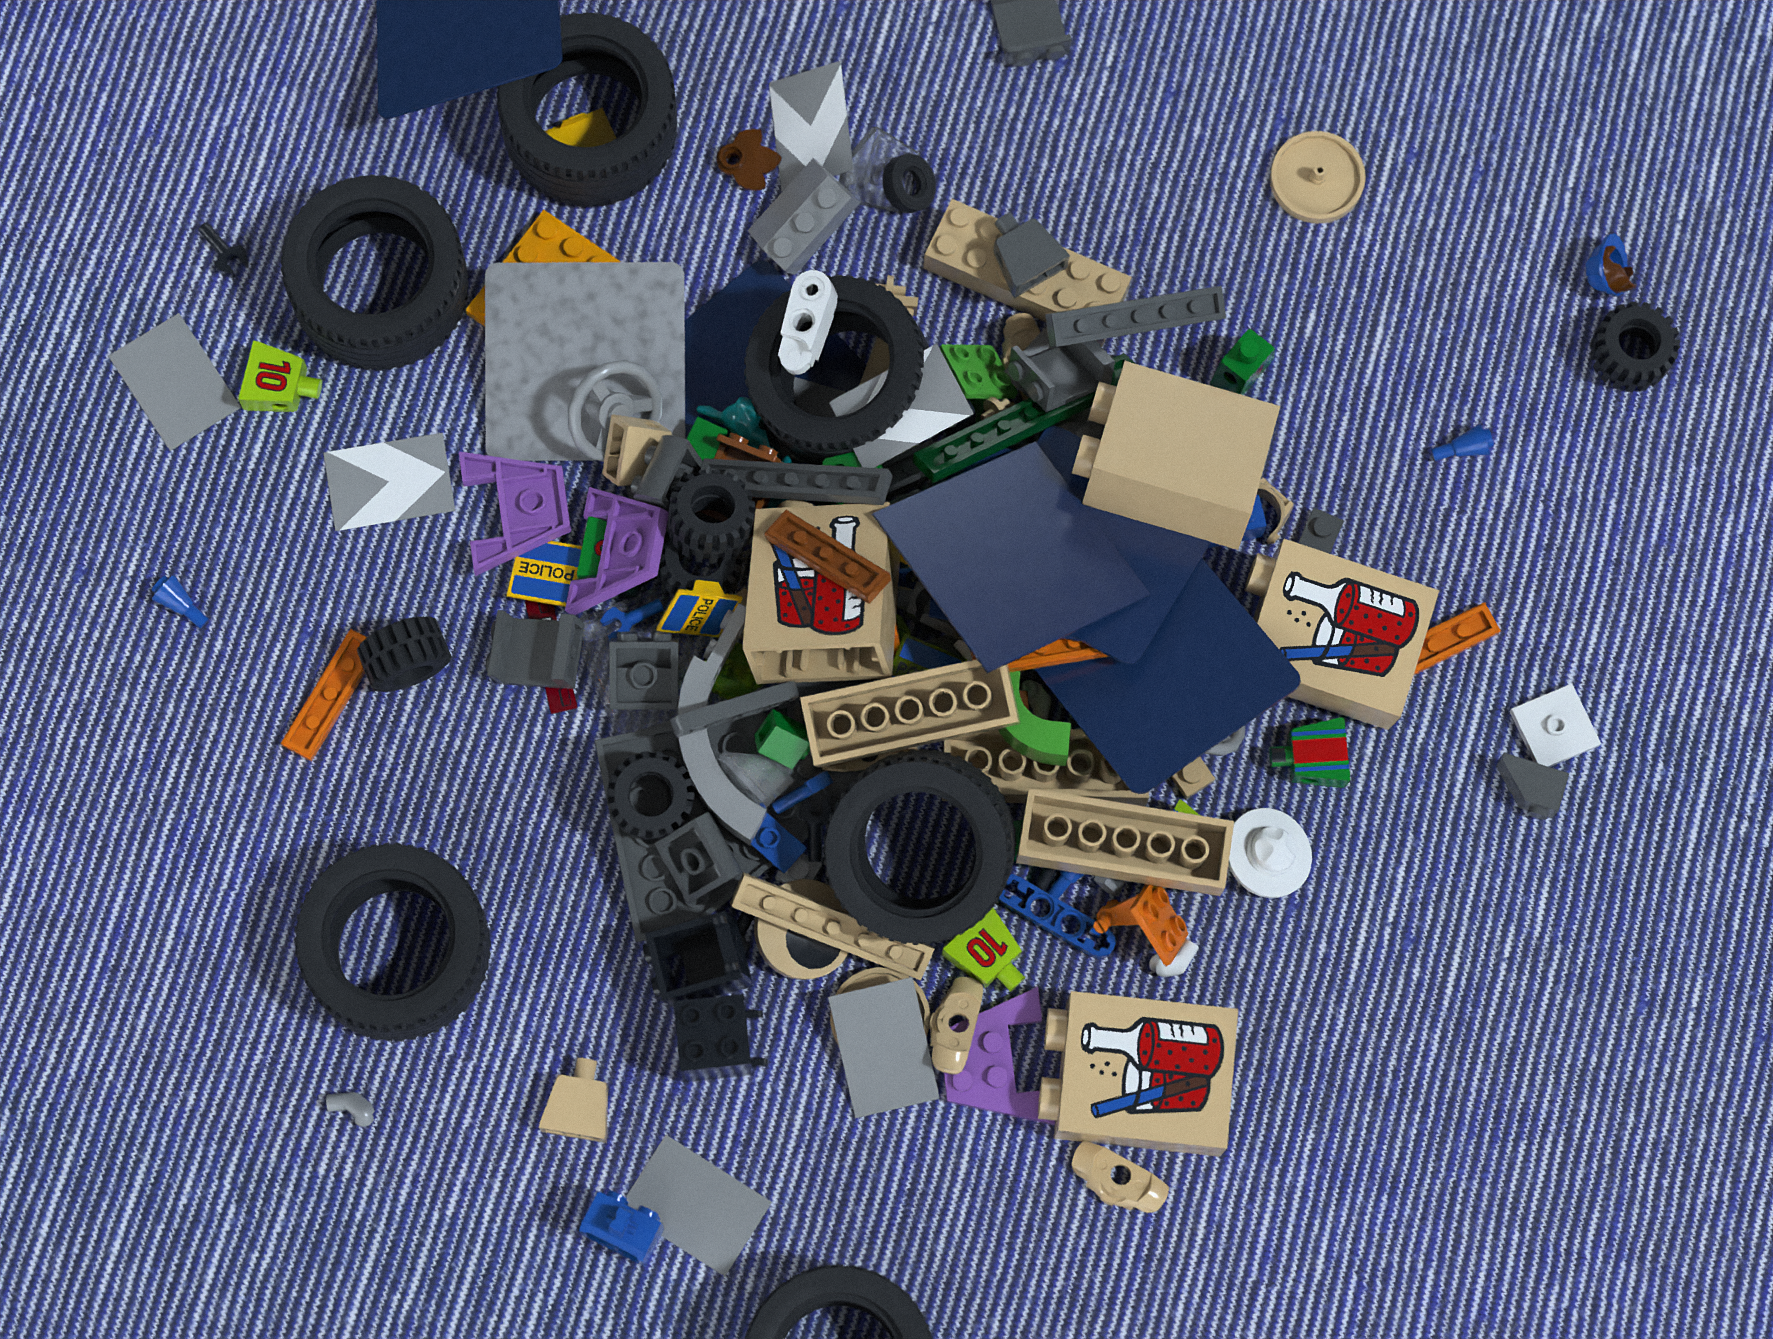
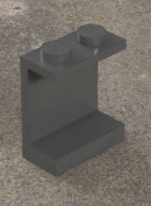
M990 0L1007 66L1015 64L1020 67L1027 66L1033 63L1034 60L1044 58L1056 60L1070 52L1071 36L1070 34L1065 35L1057 0Z
M1096 340L1055 347L1031 358H1028L1016 345L1011 347L1008 372L1012 379L1018 381L1028 392L1030 398L1037 402L1045 412H1048L1095 392L1099 381L1111 385L1115 360Z
M498 610L496 621L491 626L493 642L491 653L486 658L487 675L498 684L575 689L585 624L574 614H561L560 621L513 618L504 610Z

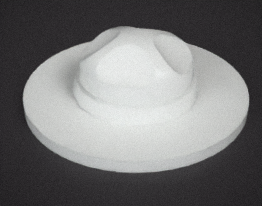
M1271 808L1254 809L1239 817L1234 822L1228 864L1236 880L1248 891L1266 898L1284 897L1301 887L1309 875L1312 864L1311 846L1301 826L1289 815Z

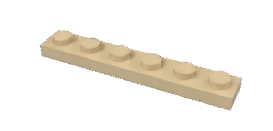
M744 872L730 902L731 907L918 980L922 979L934 951L933 946L925 945V943L913 945L907 942L905 945L899 941H889V938L884 936L880 938L878 934L867 931L865 926H860L856 919L851 918L844 911Z

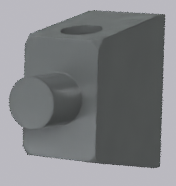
M1006 213L996 220L995 225L1002 236L995 240L993 251L1014 298L1068 268L1070 255L1037 219L1033 218L1019 225L1012 213Z

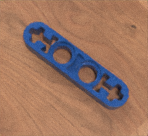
M1010 874L1005 886L1009 887L1012 883H1015L1017 885L1016 891L1025 897L1027 890L1033 894L1027 899L1025 909L1018 906L1021 904L1022 899L1015 895L1008 899L1004 897L1005 890H1003L998 899L1000 904L1092 958L1104 959L1113 952L1116 939L1109 928L1104 933L1096 932L1093 927L1095 920L1025 879ZM1037 899L1047 901L1050 906V913L1045 917L1035 916L1031 911L1032 902ZM1067 916L1075 917L1080 924L1079 931L1075 934H1066L1060 927L1061 920ZM1086 925L1092 927L1088 934L1094 938H1099L1101 934L1107 937L1105 943L1109 946L1108 949L1102 947L1099 951L1093 948L1094 941L1087 937L1084 943L1078 941L1083 935Z

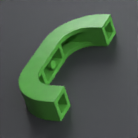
M1020 671L1010 672L1021 724L998 729L999 733L1013 749L1029 759L1044 764L1066 766L1071 723L1044 720L1033 715L1025 707L1020 697Z

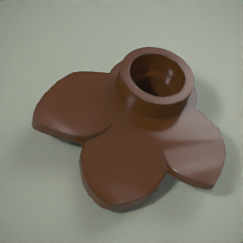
M746 129L737 134L733 143L723 146L718 151L716 162L720 171L726 175L733 176L740 187L751 191H760L766 188L764 175L775 170L781 163L782 158L774 150L761 145L762 130ZM730 157H736L739 161L731 165L727 163V160Z

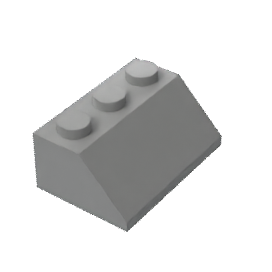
M812 158L749 228L748 232L762 250L784 271L796 275L861 202L815 158Z

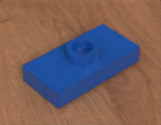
M768 813L751 843L755 850L783 874L787 872L807 849Z

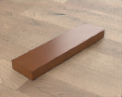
M785 510L764 533L766 540L869 604L892 580L889 572L788 510Z

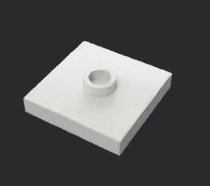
M1573 684L1514 707L1509 711L1535 763L1551 767L1601 745Z

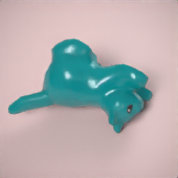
M740 397L736 403L727 406L723 412L711 406L700 405L697 407L696 411L724 424L730 432L749 440L747 445L758 449L759 445L762 444L776 450L778 458L783 456L774 435L764 428V421L753 406L751 399Z

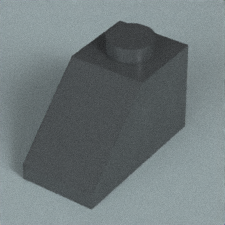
M1503 753L1498 759L1496 767L1518 807L1527 810V814L1536 819L1546 820L1547 817L1553 818L1559 812L1569 773Z

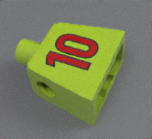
M253 340L238 400L243 410L295 412L298 410L301 396L316 399L320 397L322 379L306 376L307 366L301 357Z
M994 908L981 921L976 923L973 928H969L962 935L958 934L942 950V956L969 977L981 982L984 988L988 987L998 978L1011 992L1025 979L1022 973L1012 964L1020 957L1022 950Z

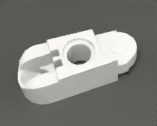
M818 270L803 272L795 279L780 332L783 337L778 357L783 367L793 375L805 373L810 366L813 367L815 359L816 361L819 360L837 306L838 295L830 279ZM813 285L818 286V292L811 296ZM812 322V326L807 331H799L803 323Z

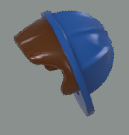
M1607 234L1601 245L1590 254L1585 264V275L1591 287L1616 297L1636 288L1637 284H1633L1629 280L1634 271L1632 267H1628L1627 254L1622 240L1616 234Z

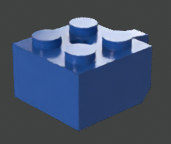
M608 1189L606 1195L598 1191L579 1229L582 1236L646 1267L664 1231L662 1222L659 1221V1214L642 1205L639 1206L638 1210L628 1206L629 1202L626 1197Z

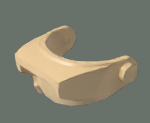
M1261 478L1257 495L1269 502L1277 513V527L1266 540L1268 544H1274L1280 538L1278 532L1288 520L1294 503L1283 496L1265 478Z

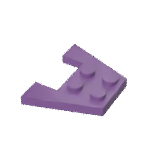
M459 452L464 487L497 483L502 521V537L470 541L475 576L571 532L562 466Z
M589 487L584 518L588 520V516L607 521L596 578L572 580L570 582L565 611L576 615L658 575L669 512L661 507Z
M1038 987L978 1014L965 1067L956 1075L944 1073L948 1103L1055 1125L1053 1120L1038 1119L1040 1090L1016 1093L1008 1026L1042 1022ZM966 1019L951 1026V1030L958 1033L966 1031L969 1027L968 1020Z

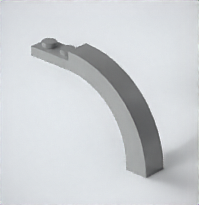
M739 603L734 612L728 610L720 624V628L724 631L718 641L711 640L703 657L708 660L705 662L696 656L693 657L681 687L678 715L708 706L713 685L744 630L746 607ZM707 729L678 737L683 766L686 768L689 778L692 779L693 789L699 800L721 826L738 839L751 845L766 817L767 809L747 798L729 781L715 759Z

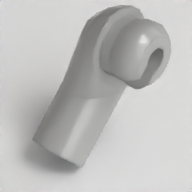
M348 1092L326 1095L328 1112L347 1110L355 1117V1123L358 1126L365 1127L372 1124L374 1120L373 1113L375 1112L373 1105L361 1094Z

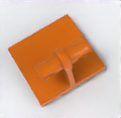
M1148 884L1144 885L1139 894L1120 903L1114 899L1108 901L1106 906L1099 909L1096 915L1097 920L1093 926L1096 932L1104 933L1111 926L1140 925L1165 967L1172 964L1188 936L1185 921L1173 910L1164 888Z

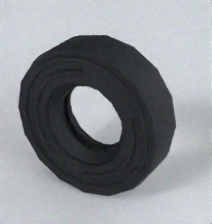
M904 154L891 159L885 166L882 175L883 190L886 198L894 208L900 212L914 213L930 205L936 193V179L932 168L925 159L915 154ZM905 171L910 172L916 182V193L913 196L905 191L902 183V176Z

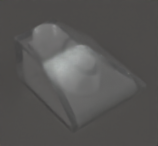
M877 126L872 127L851 151L854 170L840 174L838 181L861 202L859 205L905 213L894 208L886 198L883 190L882 175L885 166L891 159L904 154L920 156L921 153ZM905 171L902 176V183L905 191L912 195L915 179L910 172Z
M723 752L716 760L732 780L755 803L765 809L795 781L790 776L794 772L792 769L764 755Z

